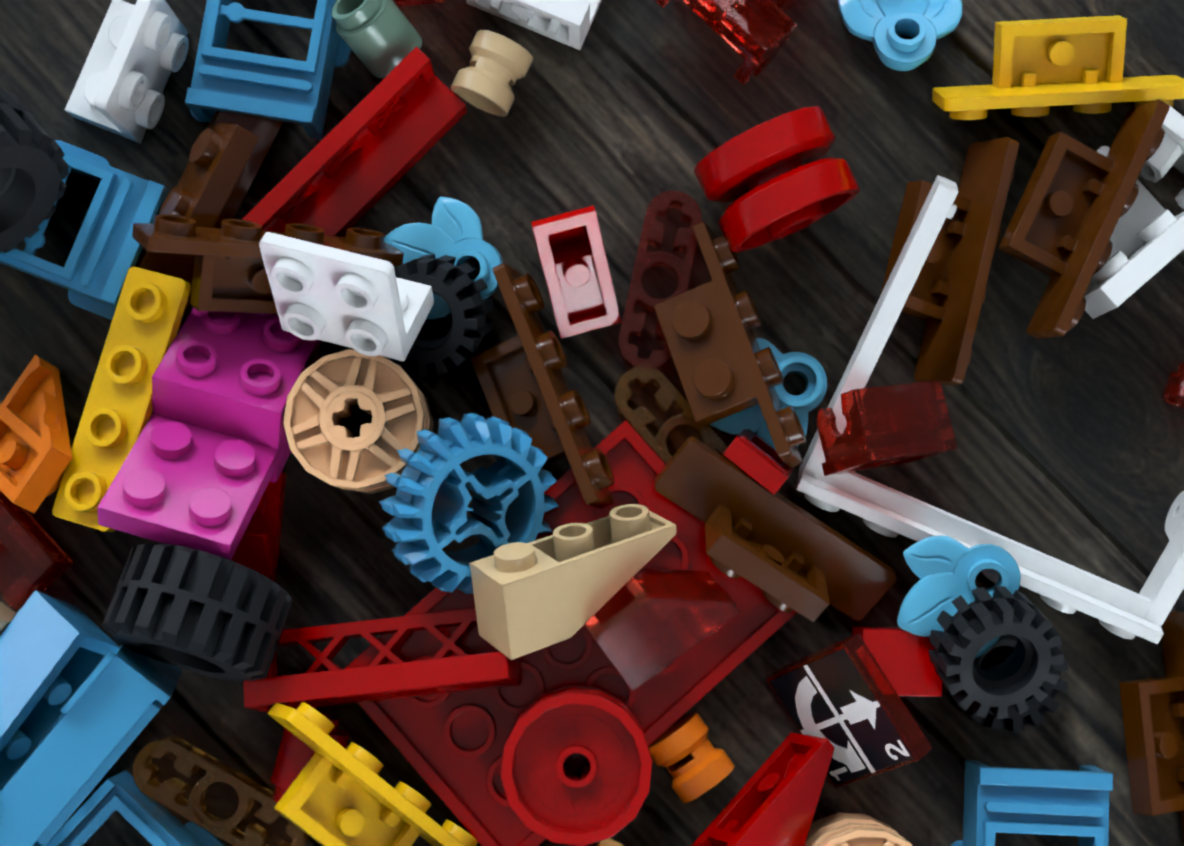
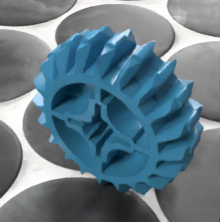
M469 413L463 415L461 422L450 417L439 418L438 435L426 429L416 431L420 449L416 453L406 448L397 450L401 461L407 465L401 475L396 472L385 475L387 483L397 488L396 495L379 501L383 511L395 516L382 529L385 531L386 537L397 542L392 550L397 560L405 565H409L410 573L422 582L432 581L433 586L444 592L449 591L452 593L457 588L465 594H473L470 562L494 555L495 549L502 545L515 542L529 543L535 541L538 533H552L553 530L550 525L543 521V516L545 512L559 507L553 497L544 494L557 480L550 471L542 468L548 457L541 449L531 445L532 438L529 437V434L518 428H512L507 421L493 416L491 419L487 418L485 420L480 415ZM481 455H493L497 460L489 468L486 469L480 466L471 473L463 470L459 465L470 458ZM468 490L474 493V497H471ZM470 501H473L472 504H471V506H470V508H469V507H468L469 502H470ZM467 511L470 512V514L472 515V517L466 515V514H467ZM471 535L476 536L480 540L477 544L458 551L442 550L453 540L460 543Z

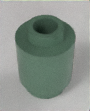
M337 0L331 14L337 22V33L374 77L385 78L416 46L421 49L422 37L393 0Z

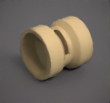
M479 30L469 47L472 56L470 60L471 66L458 70L451 85V91L477 109L495 116L504 117L507 116L515 100L510 86L515 85L518 79L526 77L533 62V56L520 44L501 34L489 30Z

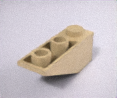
M626 504L613 508L609 516L585 524H564L554 529L553 535L529 543H508L495 549L494 555L470 562L479 636L510 660L571 638L677 534L676 524L651 512L646 506Z

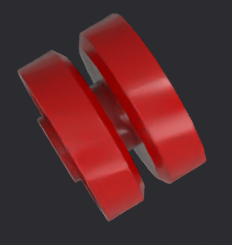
M819 106L794 110L756 125L714 149L697 163L694 173L707 200L719 203L734 201L726 208L718 221L732 252L738 253L751 250L798 232L842 207L861 191L845 159L834 157L820 159L831 148L836 137L823 110Z
M567 685L542 693L521 711L504 744L501 779L509 806L529 830L553 843L586 846L612 838L636 818L650 790L652 759L641 723L622 700L598 687ZM574 753L584 755L590 762V767L582 766L578 776L565 772L567 765L565 759Z

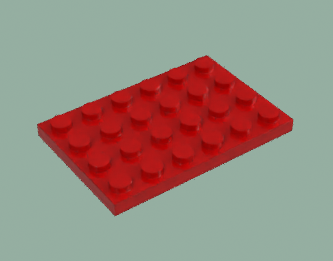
M627 420L593 448V450L601 449L612 469L615 484L608 488L614 503L604 508L587 505L573 471L570 469L544 492V494L553 497L559 507L545 512L543 521L547 522L554 531V529L564 524H585L609 516L613 508L621 505L639 504L646 506L651 512L676 524L677 534L571 638L519 657L521 685L358 703L481 846H539L546 839L529 830L508 804L501 779L503 749L507 737L521 711L542 693L567 685L598 687L622 700L638 719L649 747L797 613L794 610L788 613L778 609L764 596L759 587L742 576L739 578L727 576L711 562L708 554H706L705 523L655 490V479L666 464ZM553 532L547 534L538 533L535 540L553 535ZM435 588L404 616L475 608L474 594H465L457 588L452 593ZM477 624L459 644V647L469 655L499 652V650L479 636ZM459 626L438 629L450 638ZM428 630L413 631L395 653L405 662L433 659L444 644ZM395 633L382 635L378 639L386 645ZM371 644L344 669L369 666L380 651ZM453 652L449 657H454L457 655ZM389 660L386 664H392L393 662ZM579 753L571 754L565 759L567 761L565 772L570 775L578 776L582 766L590 767L589 760Z

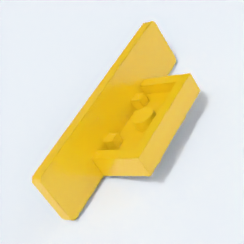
M1120 15L995 22L992 84L932 88V101L942 110L949 111V117L956 120L985 119L988 116V109L1011 108V114L1015 116L1040 117L1049 114L1050 106L1073 105V111L1098 114L1110 112L1112 103L1134 102V107L1136 108L1157 99L1173 108L1175 99H1184V78L1177 75L1123 77L1127 18Z
M135 266L128 269L71 448L72 460L65 468L52 508V514L55 517L104 532L115 531V529L98 525L97 507L152 415V376L177 335L191 291V284L181 278Z
M276 702L267 713L315 752L274 809L322 846H412L418 836H421L432 846L477 845L478 841L454 822L446 819L443 825L440 826L429 817L426 812L432 804L415 789L401 781L393 788L378 776L384 765L367 750L353 742L345 749L331 738L329 733L335 727L334 724L310 705L302 702L295 709Z

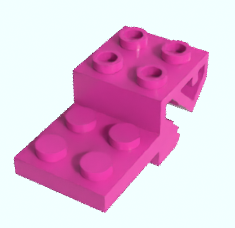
M193 307L152 376L153 413L97 507L98 525L160 543L197 549L231 560L269 482H277L291 453L283 424L287 396L300 374L321 358L323 341L318 339L304 340L290 332L283 331L278 314L197 311Z

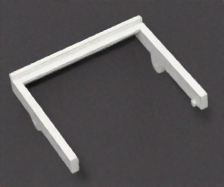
M937 175L802 460L803 463L800 464L796 490L803 492L805 498L816 507L829 512H838L840 509L863 518L866 526L887 537L895 538L898 534H901L918 542L930 536L942 535L949 536L968 548L979 544L997 545L1008 551L1017 562L1021 576L1020 586L1038 593L1041 599L1049 606L1067 614H1074L1078 610L1099 619L1100 624L1104 628L1121 638L1132 640L1135 636H1139L1158 645L1164 635L1161 626L1184 589V491L1176 497L1166 517L1165 532L1169 542L1138 594L829 462L945 219L952 220L957 209V205L953 204L959 192L956 182ZM984 569L981 571L986 578L997 583L999 573L996 570Z

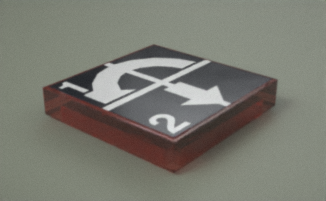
M858 633L781 667L766 678L800 734L827 738L834 746L835 750L827 776L835 788L919 761L932 749L930 743Z

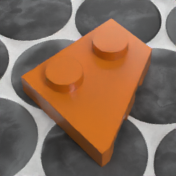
M34 355L0 404V491L12 503L35 514L44 499L54 493L59 487L64 470L72 460L59 369L37 355Z

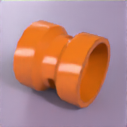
M697 712L684 717L672 725L648 747L654 763L657 766L666 767L673 777L671 786L683 804L709 791L735 768L726 752L721 748H715L707 738L709 728Z

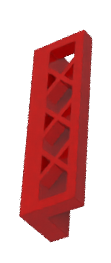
M416 46L242 220L262 225V231L285 233L286 224L297 223L320 227L325 230L326 236L342 237L348 228H351L468 112L466 104L435 76L431 60Z
M475 608L287 629L282 631L277 647L300 644L316 660L303 674L278 676L276 648L266 678L254 681L243 680L244 707L268 713L276 702L295 709L304 702L316 708L521 685L519 658L510 660L500 651L469 655L459 647V644L477 624ZM459 626L450 638L438 629ZM428 630L444 644L433 659L405 662L395 653L413 631ZM395 633L386 645L376 637V635ZM364 637L380 651L369 666L342 669L332 660L350 638ZM331 641L323 652L313 644L315 642ZM453 652L457 655L454 657H449ZM389 660L393 662L392 664H386Z

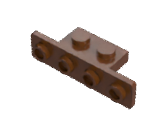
M1157 99L1129 110L1106 157L1063 132L1049 137L998 246V249L1051 277L1026 331L1027 334L1036 339L1064 336L1081 319L1086 307V299L1083 296L1093 274L1097 273L1105 265L1111 254L1113 244L1110 241V237L1119 218L1131 208L1138 195L1139 186L1136 184L1137 178L1145 161L1153 156L1163 141L1165 130L1161 126L1170 108L1168 104Z
M215 111L207 128L194 142L189 155V163L177 186L165 198L159 215L169 214L189 217L197 221L196 227L221 228L222 220L234 219L283 121ZM143 249L135 267L181 278L191 284L192 290L195 255L158 253ZM190 291V294H189V297H188V300H187L186 307H185V310H184L183 315L185 314V312H186V310H187V308H188V306H189V304H190L191 291Z
M1009 137L976 142L968 147L958 188L959 192L953 203L957 205V209L952 220L945 219L901 311L927 321L914 373V380L928 385H960L964 381L966 369L972 357V343L980 309L986 297V284L995 246L1000 238V225L1009 186L1015 174L1014 165L1019 142ZM925 180L907 182L881 293L933 186L932 183Z
M169 214L156 215L154 224L133 223L132 237L147 251L195 255L190 304L197 311L278 314L259 248V242L267 232L262 231V225L247 220L224 219L221 222V228L196 227L197 221L192 218ZM291 223L285 225V233L271 232L386 260L392 263L393 266L403 264L404 253L384 242V233L371 229L348 228L346 237L326 236L325 230L320 227Z
M702 221L692 227L712 281L654 305L695 422L704 427L759 404L779 458L790 468L803 463L797 445L806 442L802 425L792 406L782 408L775 389V386L784 383L779 365L770 347L760 350L753 332L754 328L762 325L758 310L748 290L738 292L731 274L740 269L737 255L730 250L724 235L717 237L707 223Z
M505 262L493 267L492 270L518 335L470 357L491 413L494 417L507 421L512 428H518L529 434V437L532 438L531 445L541 449L548 457L543 466L567 456L587 505L598 508L611 505L614 502L608 487L615 484L614 475L601 449H592L584 427L591 424L589 412L576 389L569 391L561 368L567 366L564 350L552 331L545 332L537 312L544 308L541 293L535 281L528 273L522 275Z
M694 437L688 438L655 479V490L705 523L706 554H708L711 562L727 576L732 578L742 576L759 587L764 596L775 607L789 613L794 610L814 622L830 604L853 620L860 621L896 582L893 568L778 492L773 495L734 463Z
M1172 611L1161 626L1164 633L1162 636L1166 676L1119 682L1132 812L1133 814L1155 816L1180 811L1184 844V611Z

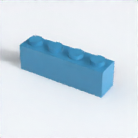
M36 590L15 614L11 623L0 636L1 790L64 717L65 714L60 710L110 651L116 654L120 648L77 606Z

